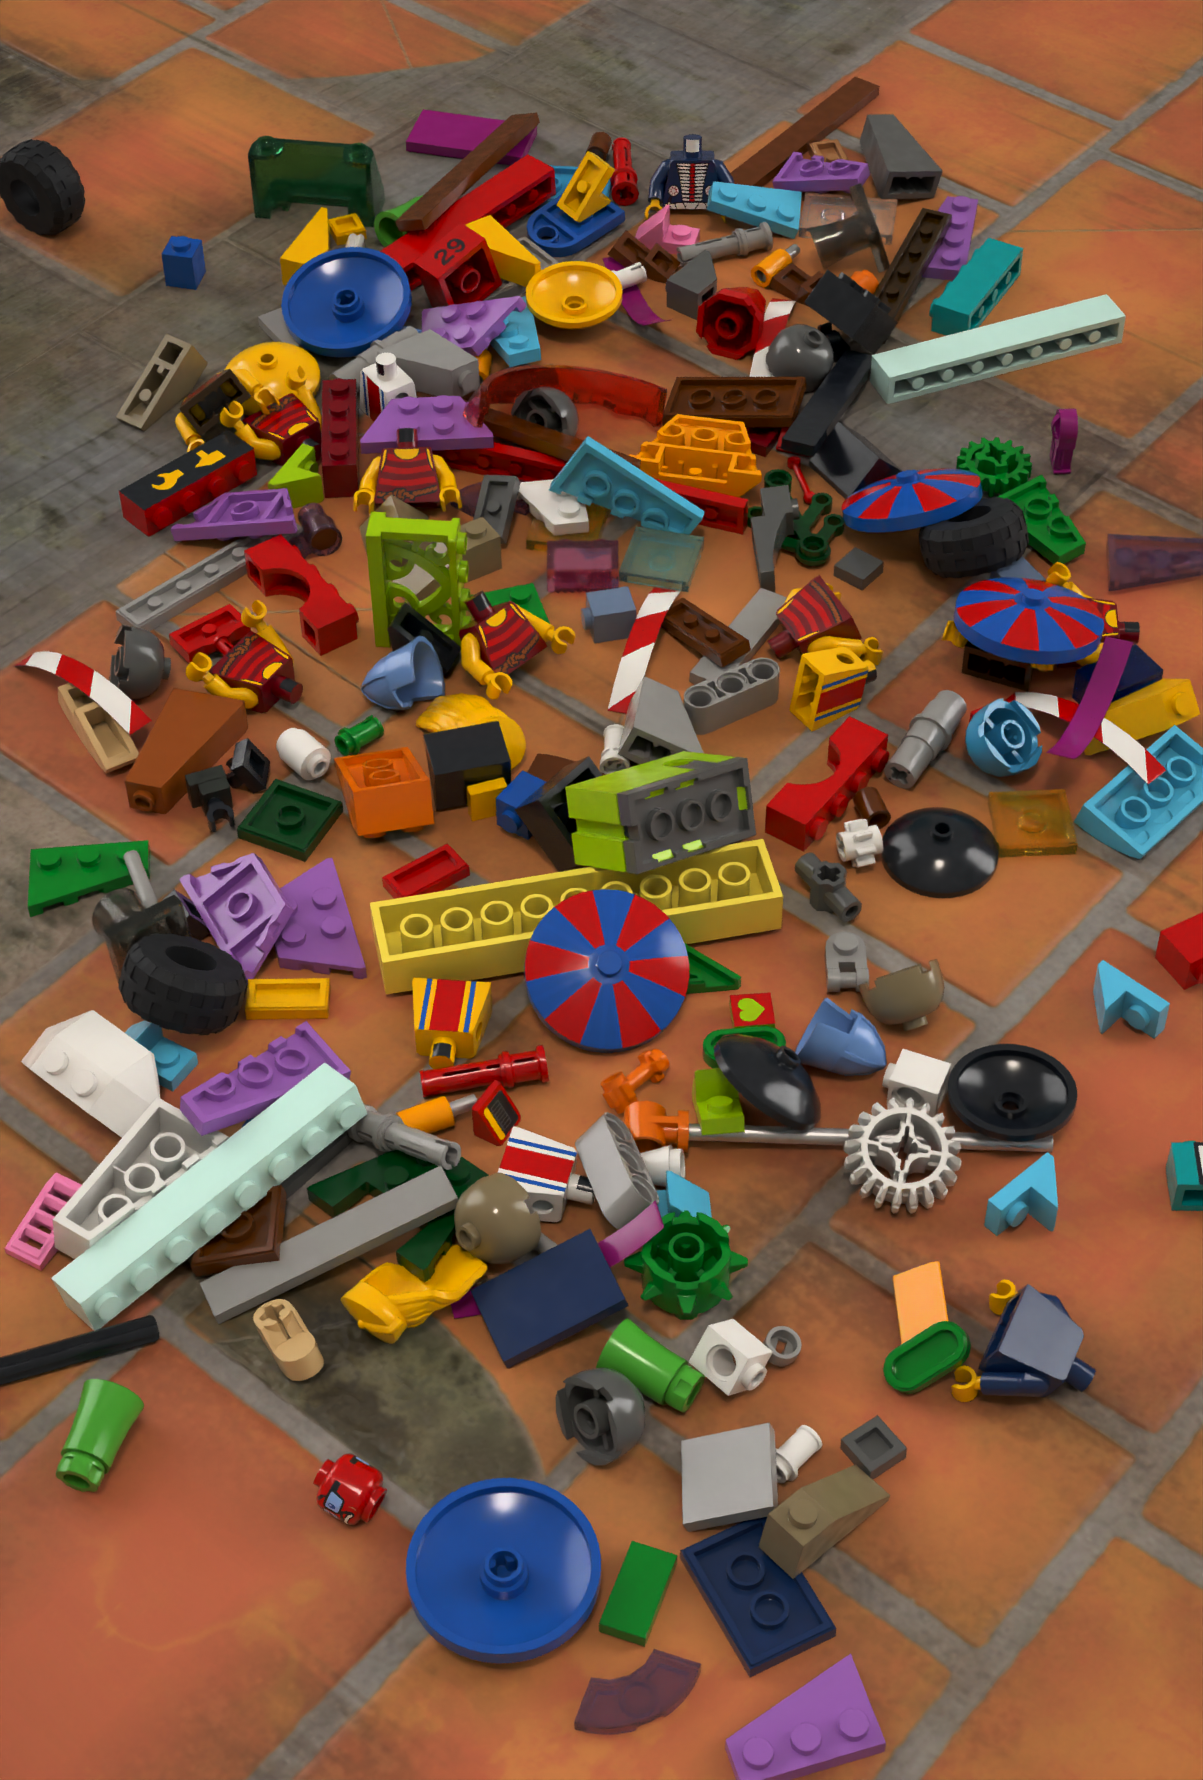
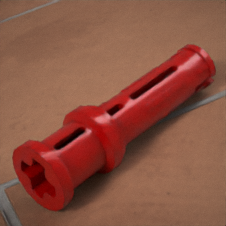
M620 137L613 141L614 145L612 144L615 171L610 177L612 185L611 195L614 202L618 205L628 206L635 203L638 199V177L636 171L632 168L631 143L628 139Z
M543 1045L536 1046V1049L533 1051L516 1054L502 1051L501 1054H498L497 1059L419 1071L424 1098L431 1095L489 1086L494 1080L500 1082L507 1089L514 1088L515 1083L538 1079L543 1083L549 1082Z

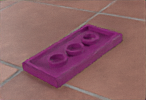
M423 109L406 140V151L464 159L505 120ZM537 126L496 164L512 165L526 156L537 136Z

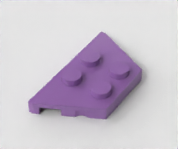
M521 296L423 309L422 332L431 329L472 356H479L489 346L490 342L507 327L503 320L512 311L521 313L527 305Z
M447 395L391 399L360 439L361 454L381 453L383 448H397V429L401 428L417 429L418 447H431L432 451L494 448L493 433L460 396Z
M287 488L226 492L214 499L209 505L194 512L195 521L187 525L177 523L171 527L174 541L215 538L220 541H226L234 537L249 536L251 539H257L265 535L291 534L298 531Z
M255 853L239 857L232 863H221L212 866L211 873L197 878L187 874L179 879L220 950L226 951L241 964L247 985L248 979H254L294 912L263 860Z
M327 858L280 888L294 912L274 944L280 968L308 969L314 973L330 975L331 969L353 971V976L357 979L367 978L366 966L333 858Z

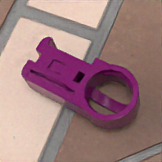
M1075 408L1057 409L1055 417L1051 422L1050 462L1053 474H1071L1073 450L1075 449L1078 436L1077 411Z

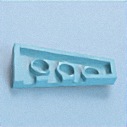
M526 296L521 297L526 303ZM528 306L521 313L512 311L503 320L507 327L490 342V345L509 367L542 360L533 314Z
M589 436L586 437L554 478L549 488V491L561 494L563 491L578 497V502L588 506L594 503L610 509V514L623 519L626 516L641 521V526L682 542L686 540L701 522L705 512Z

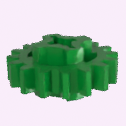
M995 437L993 441L981 438V444L971 441L968 448H961L960 456L957 457L956 469L967 470L977 474L981 480L982 491H987L988 496L993 497L995 493L1002 495L1008 492V490L1028 482V478L1031 477L1032 463L1030 462V454H1023L1024 447H1012L1013 441L1011 440L1004 444L1000 443L999 437Z

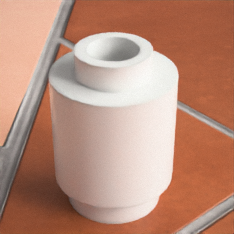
M289 728L278 738L276 749L279 752L280 759L303 779L314 780L326 773L329 768L331 754L327 748L307 731Z

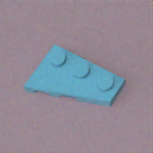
M713 181L709 190L707 210L759 227V224L762 222H767L771 232L795 239L799 230L802 192Z

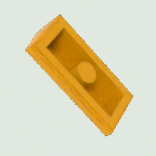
M939 1261L929 1262L893 1276L892 1281L901 1344L937 1322L948 1321Z

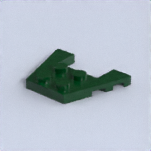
M393 1150L312 1184L307 1188L309 1201L334 1218L345 1212L365 1195L371 1194L377 1197L438 1166L399 1150ZM463 1157L460 1158L457 1166H452L451 1170L443 1169L458 1199L477 1180L489 1176V1174ZM455 1209L419 1226L422 1230L396 1250L398 1264L404 1266L424 1282L429 1280L435 1272L434 1264L441 1254L446 1255L453 1244L452 1237L456 1232L454 1222Z

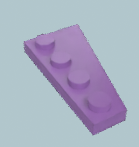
M947 196L938 211L952 214V224L922 277L953 281L958 275L961 266L967 264L978 199H969L965 196Z
M305 1021L298 1025L295 1029V1034L287 1039L280 1036L270 1042L268 1050L257 1057L249 1055L239 1061L236 1070L229 1074L221 1072L181 1096L180 1111L198 1133L204 1136L256 1117L323 1063L328 1064L348 1080H350L351 1071L310 1024Z

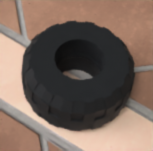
M29 139L3 154L0 159V196L8 211L12 213L19 224H22L27 230L33 231L38 235H56L72 226L81 218L85 205L84 186L72 162L60 149L46 141Z
M1000 497L981 498L975 506L962 514L945 521L921 527L918 534L926 567L935 575L943 578L973 577L997 571L1018 561L1029 544L1028 530L1022 509L1011 499Z
M158 933L151 934L149 937L145 936L131 946L121 970L118 988L124 1003H127L128 1008L133 1013L141 1016L142 1019L167 1030L170 1029L184 1034L209 1035L210 1033L216 1034L223 1031L236 1021L245 998L247 980L241 964L226 951L188 936Z

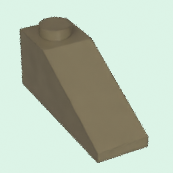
M166 334L116 418L144 432L192 391L208 362L192 344Z
M482 516L460 525L461 532H467L466 555H462V560L469 562L468 582L502 569L500 535ZM436 542L434 550L437 553H445L447 551L446 545L442 542ZM416 564L408 575L392 580L393 583L410 589L419 601L427 598L440 587V584L428 572Z
M855 1464L801 1487L772 1510L767 1516L758 1547L794 1579L889 1501L890 1494Z

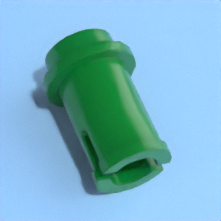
M370 715L351 728L344 727L340 729L334 739L335 745L344 756L357 755L360 752V748L375 739L381 738L384 735V729L379 719L373 718V715Z

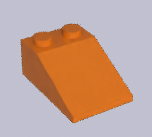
M408 747L334 758L335 769L350 821L358 836L379 838L386 835L387 831L401 829L404 832H416L422 830L424 825L434 824L430 780Z

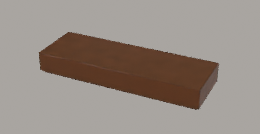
M681 598L671 604L661 625L663 629L722 668L751 651L748 639L685 598Z

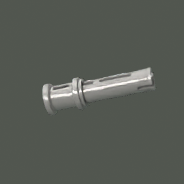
M762 222L759 224V227L747 230L738 228L732 231L731 235L677 247V259L681 262L680 266L684 267L704 250L710 252L712 259L733 254L743 257L747 256L750 251L762 248L766 251L773 248V236L768 223Z
M366 1104L364 1106L368 1114L347 1130L349 1137L356 1142H371L378 1150L383 1152L399 1150L437 1166L441 1165L446 1170H451L452 1166H457L461 1158V1148L458 1143L406 1126L398 1115L390 1113L382 1115L373 1106Z

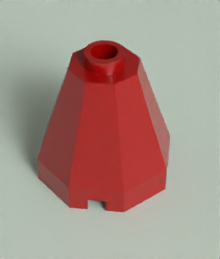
M749 287L723 288L698 307L696 333L701 339L703 337L708 342L706 347L712 354L738 360L745 353L756 348V343H758L762 336L766 300L757 289Z

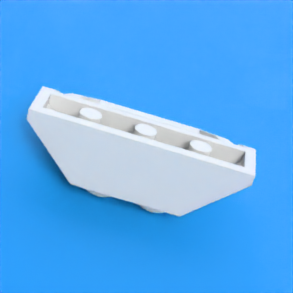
M94 1010L46 1028L21 1061L31 1071L120 1137H123L157 1097L160 1098V1085L154 1054Z

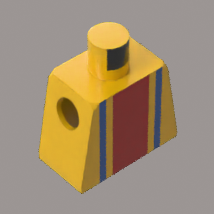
M846 647L802 654L789 711L807 728L815 731L856 710L860 706L865 684L873 682L877 678V670L874 664L869 660L862 661Z
M413 977L416 1053L421 1056H430L429 1065L433 1069L454 1066L455 1058L471 1059L476 1056L492 1014L491 982Z

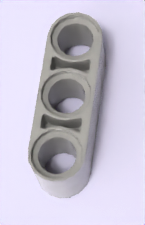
M756 658L686 689L684 692V707L696 735L713 732L776 703L779 693L780 674L778 663L769 658Z
M609 1112L604 1113L576 1140L575 1147L602 1213L609 1223L619 1230L636 1218L655 1200L657 1205L660 1200L629 1128L616 1115Z

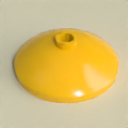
M568 261L548 266L535 274L526 287V303L530 312L544 323L562 329H583L600 324L618 310L623 298L621 282L612 271L601 265L584 261Z
M265 342L251 346L236 355L224 369L234 371L242 368L247 370L264 387L272 388L278 400L290 393H293L295 396L298 395L297 391L287 387L285 379L288 370L291 371L295 379H300L297 372L299 365L304 366L308 371V378L305 382L307 391L311 390L315 396L321 383L320 369L316 359L305 349L285 342ZM252 397L241 404L244 409L243 414L248 416L261 410Z

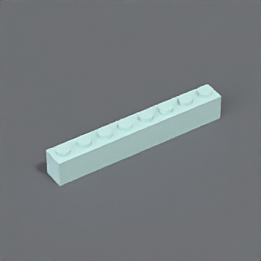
M1105 294L874 354L871 361L870 383L888 405L1122 343L1126 315Z
M323 1063L54 1275L51 1279L66 1306L92 1330L95 1331L102 1328L182 1262L187 1260L195 1251L240 1217L243 1211H247L265 1197L268 1190L273 1186L280 1185L368 1113L356 1085L328 1064Z

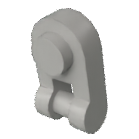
M838 932L831 935L826 941L825 972L827 992H840V988H855L856 992H860L858 985L867 982L869 986L866 946L860 936L851 932Z

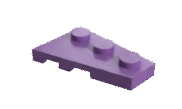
M793 152L772 183L774 189L800 192L814 191L817 194L829 191L852 193L861 189L870 176L868 163L837 159L828 163L824 162L823 156L814 155L811 157L812 160L803 159L802 153Z
M851 1653L725 1741V1750L736 1780H792L885 1752L886 1746L885 1739Z

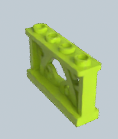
M371 512L365 538L376 647L390 648L391 642L388 627L401 605L405 602L407 603V601L424 618L429 615L430 619L437 623L433 624L461 646L459 630L472 621V616H466V611L469 610L464 603L466 599L471 597L469 588H464V583L468 582L469 562L462 560V555H466L467 532H461L460 518H452V521L386 517V512ZM424 541L442 542L446 545L447 551L445 553H437L434 550L437 543L428 545L425 551L419 548V546ZM403 558L408 560L402 567L394 566L391 563V560H398L401 564ZM415 564L428 572L440 584V587L422 601H419L416 595L407 587L392 582V580L408 575ZM404 597L405 601L403 603H398L394 600V598ZM450 597H451V603H452V605L449 604V603H446V602L449 600ZM439 616H449L452 621L451 625L441 624L442 619Z

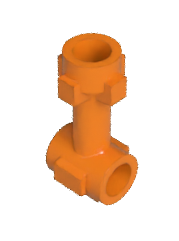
M652 1049L651 1051L642 1052L637 1056L640 1065L626 1077L620 1071L610 1075L601 1082L600 1085L604 1091L602 1095L611 1109L614 1108L617 1114L623 1113L631 1103L639 1101L634 1091L650 1079L652 1083H656L665 1077L663 1073L669 1068L670 1064L667 1056L662 1051Z

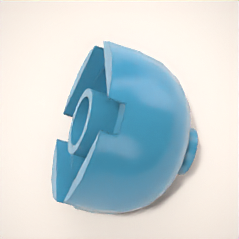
M1004 698L997 699L976 712L968 724L965 735L967 751L974 764L983 772L998 777L1016 775L1029 769L1038 762L1042 753V745L1038 747L1036 736L1041 733V730L1032 712L1022 703L1015 700L1009 703L1003 701Z

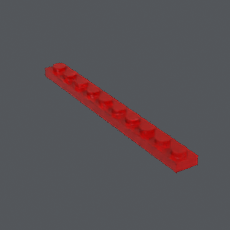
M494 442V448L432 451L433 455L441 456L449 468L479 475L517 476L520 483L554 479L567 463V461L544 453ZM655 479L705 511L703 519L698 525L741 535L744 534L748 522V499Z

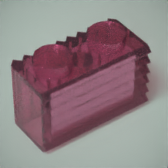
M562 539L559 541H547L548 592L552 593L555 591L559 593L563 591L567 593L570 591L574 593L577 591L581 593L584 591L588 593L589 591L619 588L618 540L572 541Z

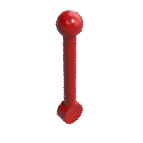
M791 456L787 459V467L794 470L804 492L803 501L806 504H811L815 493L810 491L800 469L801 459L798 456Z

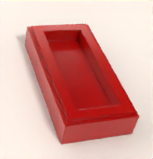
M447 843L382 877V882L387 892L396 899L439 892L470 876V868Z

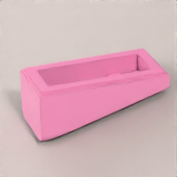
M55 1173L45 1184L5 1247L6 1254L42 1271L58 1251L54 1244L53 1218L55 1216L51 1215L53 1211L59 1213L82 1185L59 1173ZM42 1225L52 1231L48 1234L38 1228ZM32 1239L43 1246L39 1250L26 1242Z

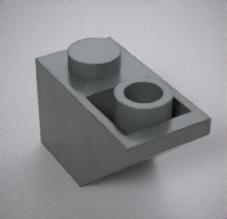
M704 250L667 279L665 290L667 292L668 308L697 320L698 307L717 293V277L709 251Z

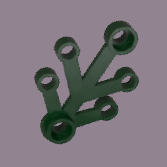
M775 469L765 474L764 488L788 485L789 492H791L792 476L789 472ZM817 493L813 495L811 505L805 513L801 515L799 511L800 519L793 520L794 535H796L797 539L786 536L781 545L782 549L794 552L800 562L809 566H817L827 562L831 555V548L828 543L832 537H838L844 532V518L837 514L827 515L832 511V497L829 494ZM753 506L748 509V527L751 528V517L762 516L761 507ZM821 515H827L824 518L822 529L817 534H812L810 529Z

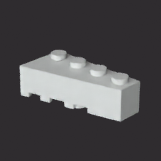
M157 1097L53 1218L55 1248L76 1259L229 1137L219 1131L201 1136L180 1109Z

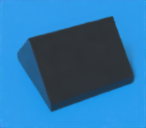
M840 422L836 424L814 457H811L809 460V466L845 499L863 487L902 472L897 465L869 440Z
M499 721L422 734L436 810L467 805L466 786L504 777L507 786L511 783V760Z

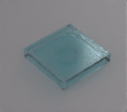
M636 526L619 570V581L688 592L704 548V537Z

